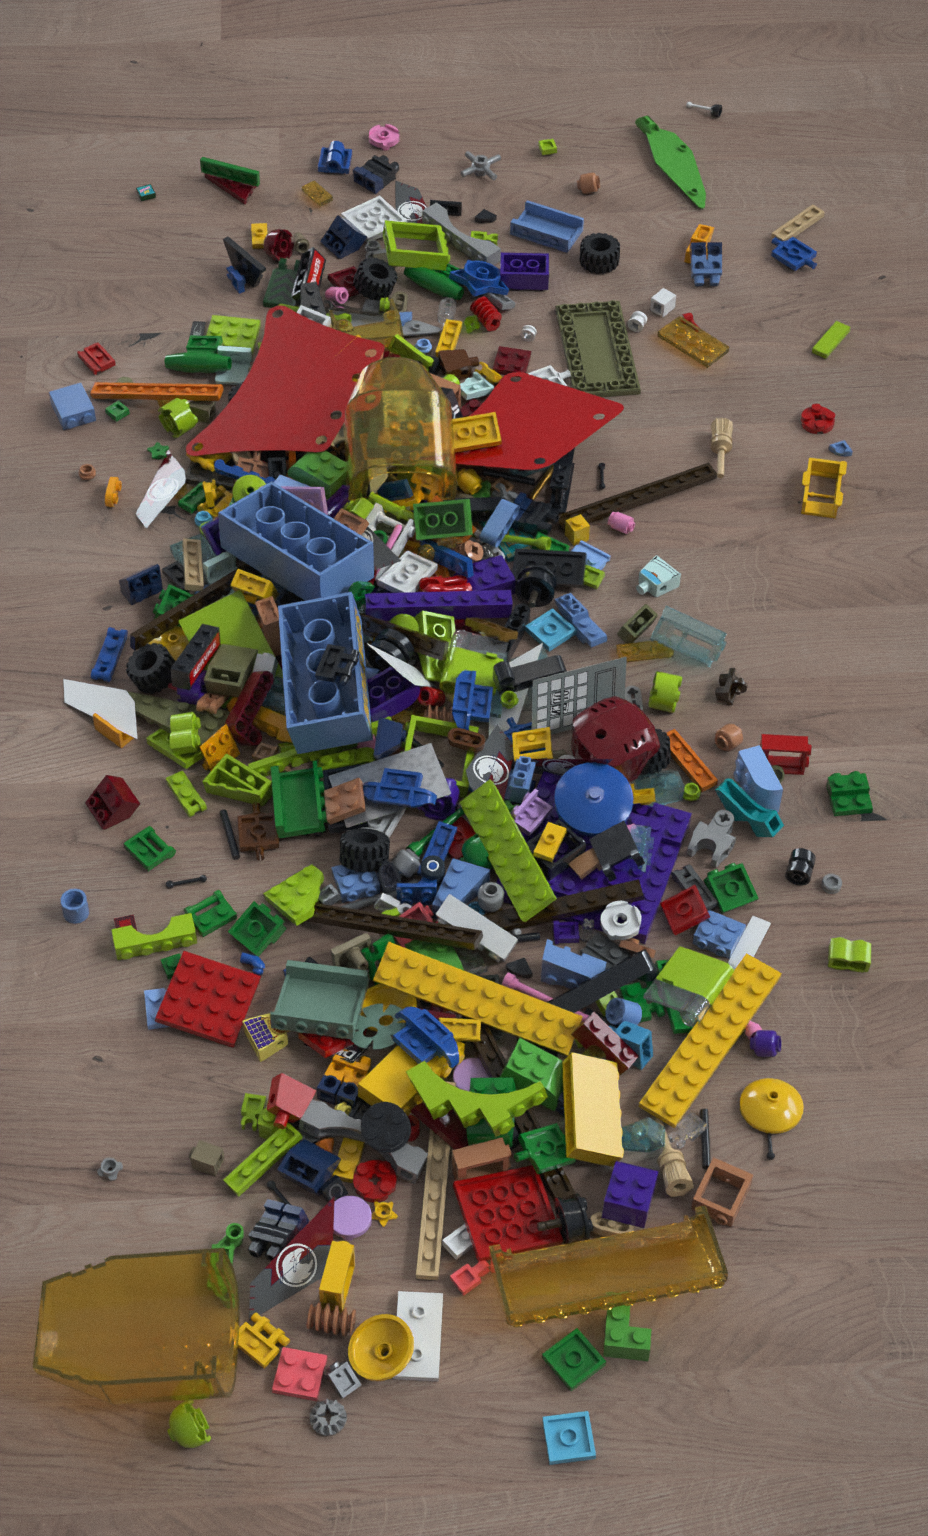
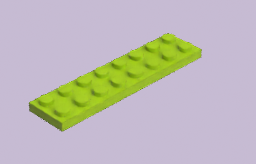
M489 779L459 803L476 834L478 833V837L487 850L488 858L520 919L526 922L557 898L494 782Z

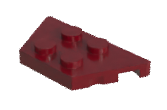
M204 173L206 179L244 205L247 203V198L252 195L253 190L256 188V186Z
M424 1103L415 1105L410 1110L413 1115L454 1150L469 1146L467 1128H464L453 1109L445 1116L438 1117L435 1120Z

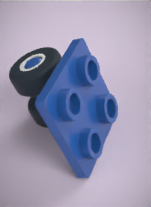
M435 855L424 858L421 863V880L418 883L396 884L397 900L401 904L407 903L412 905L413 903L421 902L423 905H431L436 897L437 887L441 885L445 877L444 861Z

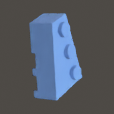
M453 858L432 903V911L434 913L432 918L439 919L436 917V913L449 894L466 905L472 899H475L478 896L479 888L483 884L490 882V869Z
M547 939L542 958L541 982L549 985L566 986L572 989L606 970L607 962L582 953L580 956L570 952L571 948L565 946L562 949L552 945L553 941Z

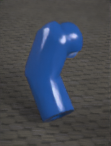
M242 953L240 962L254 966L252 972L262 975L265 964L261 958Z

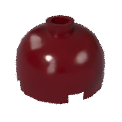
M285 229L270 231L264 239L265 254L275 261H280V258L286 257L289 259L294 249V242H291L292 234Z

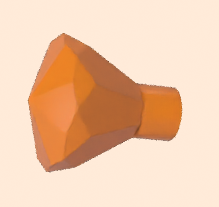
M322 1138L315 1145L332 1153L334 1138Z

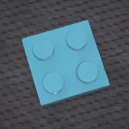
M553 608L525 626V631L539 644L543 643L542 646L549 652L577 634V629Z
M588 1411L542 1417L549 1465L596 1459Z

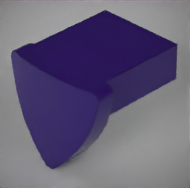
M553 921L554 944L579 943L578 922Z

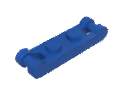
M221 459L216 460L214 464L216 473L235 480L245 475L260 477V474L257 472H246L239 466L233 465L231 467L225 465V462ZM260 477L266 484L275 481L273 477Z
M108 628L107 636L97 662L91 671V679H103L105 682L111 681L127 639V630L121 629L119 631L115 630V628Z

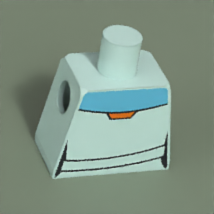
M656 555L640 571L639 585L636 586V589L641 595L649 592L654 597H659L680 586L681 574Z

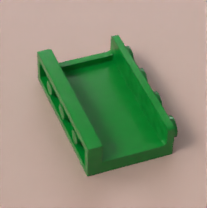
M317 760L313 761V768L280 773L278 766L271 767L275 827L278 838L325 831L324 823H328L326 811H323V808H326L325 796H322L325 788L323 781L320 782V779L323 778L322 767H318Z

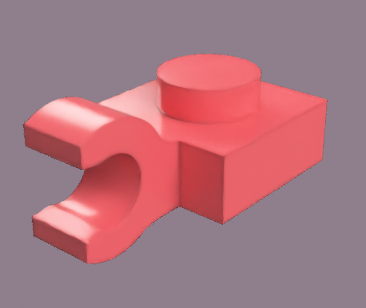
M486 1260L478 1262L472 1268L467 1263L450 1275V1280L464 1296L481 1284L480 1277L490 1272L488 1268L490 1265Z

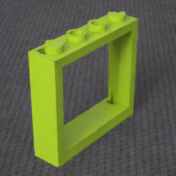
M384 221L382 235L389 266L425 267L446 271L447 264L450 262V255H448L447 241L444 239L445 232H442L441 225ZM394 237L436 241L438 253L397 249Z
M411 715L410 722H406L405 726L408 735L405 742H402L401 748H405V751L411 750L414 730L448 736V732L451 729L458 727L453 722ZM469 726V731L478 733L479 727ZM466 752L462 780H456L460 798L467 797L469 781L466 769L472 762L475 752Z

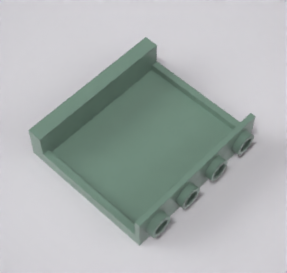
M287 960L286 977L275 1011L270 1013L271 1028L353 1039L369 985L368 971Z

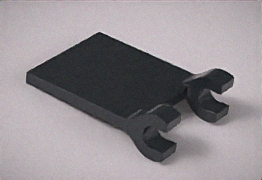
M625 821L589 839L609 882L617 879L612 867L632 857L638 867L645 864Z

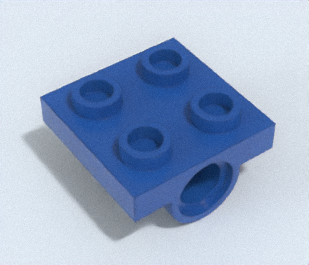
M340 141L331 142L329 148L322 147L318 172L349 174L352 149H345L344 144Z

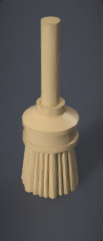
M716 418L711 423V450L718 454V478L724 477L725 454L732 450L731 436L733 424L732 421L726 418Z
M657 1118L654 1120L663 1149L662 1154L657 1159L660 1173L663 1175L665 1192L671 1197L684 1196L694 1188L692 1179L686 1169L683 1153L671 1148L664 1123Z

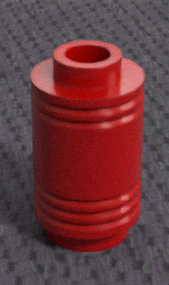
M423 687L420 689L417 699L422 705H431L434 708L436 705L441 707L445 702V694L440 689Z

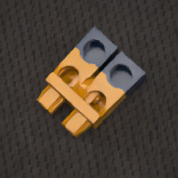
M335 1054L332 1059L333 1061L317 1086V1099L333 1105L336 1102L337 1104L346 1102L353 1109L360 1098L358 1097V1083L370 1073L371 1059L361 1056L358 1062L351 1063L340 1059L345 1057Z

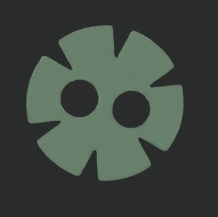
M383 1003L363 1008L362 1010L366 1017L360 1015L356 1028L359 1031H356L354 1038L350 1040L355 1045L364 1049L373 1040L374 1050L383 1049L395 1044L390 1036L406 1027V1023H397L403 1020L402 1018H395V1014L402 1009L390 1004L385 1012H383ZM382 1016H392L393 1022L388 1026L381 1025L379 1019ZM368 1027H375L378 1030L377 1034L370 1038L365 1037L363 1031Z

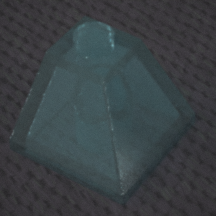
M667 769L659 773L655 772L652 775H640L635 780L638 789L654 788L656 802H652L648 806L653 807L654 803L665 805L683 801L685 786L678 771Z

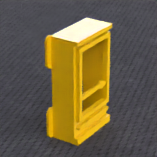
M809 458L807 471L803 473L802 485L805 488L801 514L836 519L838 507L842 506L843 493L840 492L842 476L846 474L847 462ZM811 475L836 479L834 496L808 492ZM809 495L811 497L816 496L823 498H831L834 499L833 504L809 501L807 499Z

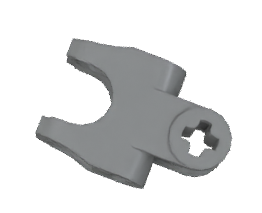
M720 810L715 814L709 825L700 821L693 831L687 855L694 856L700 849H710L714 853L711 859V866L718 867L728 857L736 842V837L730 835L733 829V814L727 810Z

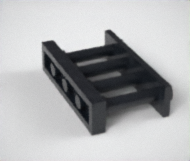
M575 448L554 463L550 488H552L550 504L552 505V510L559 514L567 511L575 463H573Z

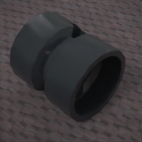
M804 848L792 850L785 873V878L790 883L799 886L809 884L816 861L814 853Z

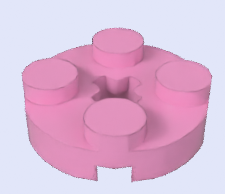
M385 124V127L376 125L369 131V143L382 150H389L390 147L395 146L399 142V131L393 125Z

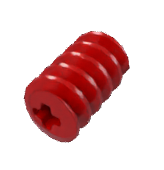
M484 296L472 302L470 310L488 331L497 330L500 326L502 315L488 298Z

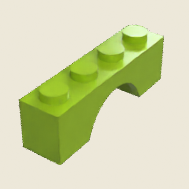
M192 913L171 917L169 925L163 931L152 935L139 933L132 925L111 929L117 960H127L136 956L150 955L155 952L170 951L171 949L197 944Z

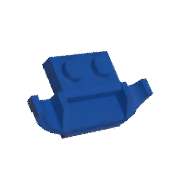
M464 670L456 678L454 691L453 720L458 728L469 730L470 720L489 723L493 687L475 685L476 671Z
M384 768L381 783L365 782L363 784L364 796L374 803L416 808L425 804L435 805L437 799L435 793L420 788L423 775L420 772Z
M406 1007L395 1014L396 1019L402 1018L406 1021V1027L393 1035V1041L418 1064L423 1061L427 1063L436 1056L439 1058L444 1056L451 1069L459 1064V1052L453 1037L454 1034L426 1009Z

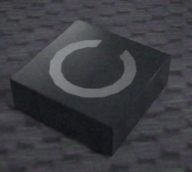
M336 1175L319 1188L327 1203L334 1196V1201L348 1194L341 1179Z

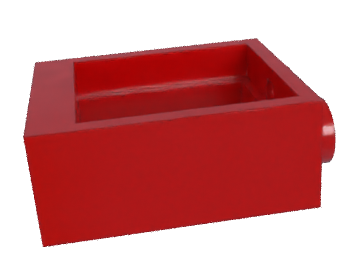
M761 734L760 747L771 766H780L784 770V774L804 775L805 768L809 767V756H811L812 749L811 744H808V736ZM769 751L800 754L799 757L769 755Z

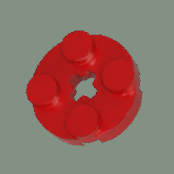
M812 404V407L806 408L801 414L802 427L812 434H817V432L828 433L834 427L835 413L822 407L820 404Z
M370 1160L357 1166L353 1176V1186L357 1195L359 1194L365 1201L370 1203L385 1201L396 1189V1173L389 1162ZM372 1178L381 1180L377 1182V1185H373L371 1181L369 1182Z

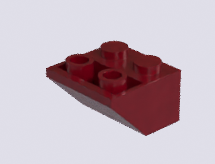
M106 775L85 804L101 828L106 830L129 819L139 807L140 802L123 778Z

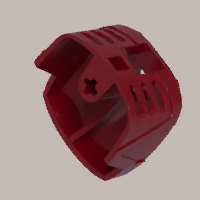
M620 697L604 698L577 714L573 719L571 741L573 757L575 759H613L607 765L621 772L629 783L638 778L648 760L660 749L658 735L649 718L635 704ZM602 734L605 738L598 739L596 735Z

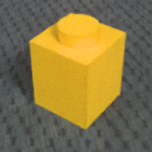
M581 514L566 520L565 536L573 546L578 545L581 540L584 542L589 541L590 525Z

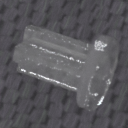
M586 918L583 921V927L579 930V938L583 942L588 943L597 932L594 929V920L591 919L589 921Z

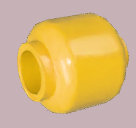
M462 469L457 474L456 483L465 494L474 495L482 488V478L474 469Z

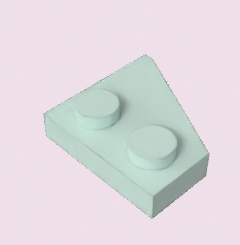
M477 371L473 373L472 378L468 377L465 382L460 384L461 396L466 400L489 395L495 388Z

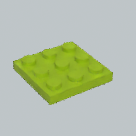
M212 315L206 336H221L223 339L221 346L252 348L253 356L261 327V320Z

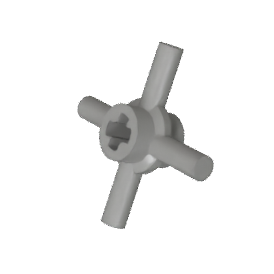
M469 151L465 153V156L472 162V166L460 172L462 177L474 172L477 176L487 175L492 180H496L497 175L490 170V165L501 160L499 154L488 159L484 155H477L475 157Z

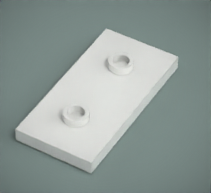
M398 1291L397 1317L401 1318L410 1327L414 1337V1351L407 1366L398 1375L394 1376L393 1379L439 1381L443 1293Z

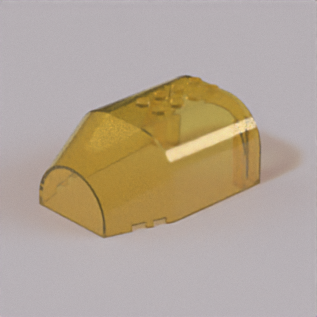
M390 357L367 365L357 380L345 410L344 433L348 501H354L361 497L366 499L369 481L378 475L386 473H426L433 475L439 480L437 496L442 500H455L457 470L450 401L426 367L418 361L403 357Z
M224 1248L114 1255L104 1258L105 1262L92 1266V1264L85 1265L84 1270L72 1274L69 1271L42 1281L33 1369L39 1376L112 1405L231 1397L237 1373L240 1307L235 1271Z

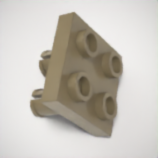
M365 933L331 949L333 966L366 970L368 962L362 955L361 950L369 948L370 953H372L370 936Z

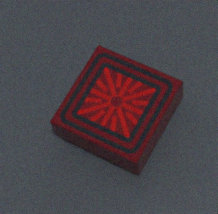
M134 914L114 918L116 928L132 925L137 931Z

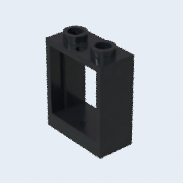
M560 820L553 824L567 828L562 841L572 851L556 863L534 856L544 876L550 881L570 867L568 864L586 850L584 839L577 836L568 825ZM543 831L527 842L532 854Z

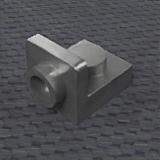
M339 1361L334 1362L327 1367L328 1372L323 1375L325 1379H329L341 1399L361 1386L347 1361L339 1363Z

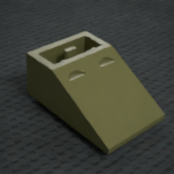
M222 644L210 662L204 678L207 692L239 697L252 673L258 650Z

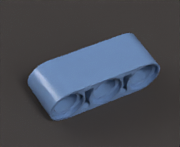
M502 499L484 526L479 540L497 548L517 517L520 506Z

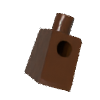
M464 349L438 351V359L443 376L451 374L460 381L468 377L470 378L471 368L479 366L478 357L469 358Z

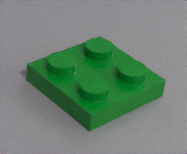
M578 1328L542 1354V1359L570 1391H573L606 1366V1360Z

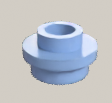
M423 338L417 341L415 348L426 354L431 351L432 345L428 339Z

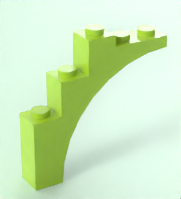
M425 1061L406 1071L410 1082L434 1120L445 1116L453 1109L464 1128L473 1126L480 1119L484 1118L496 1137L508 1133L515 1126L512 1118L523 1115L526 1110L540 1105L548 1098L541 1081L521 1090L490 1095L465 1091L445 1082L432 1071Z

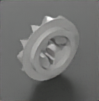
M327 1398L321 1402L317 1401L316 1405L311 1408L310 1424L321 1435L330 1436L340 1432L347 1420L344 1406L338 1403L337 1400L333 1401ZM327 1409H329L331 1415H335L331 1417L329 1425L326 1418L322 1417L325 1416Z

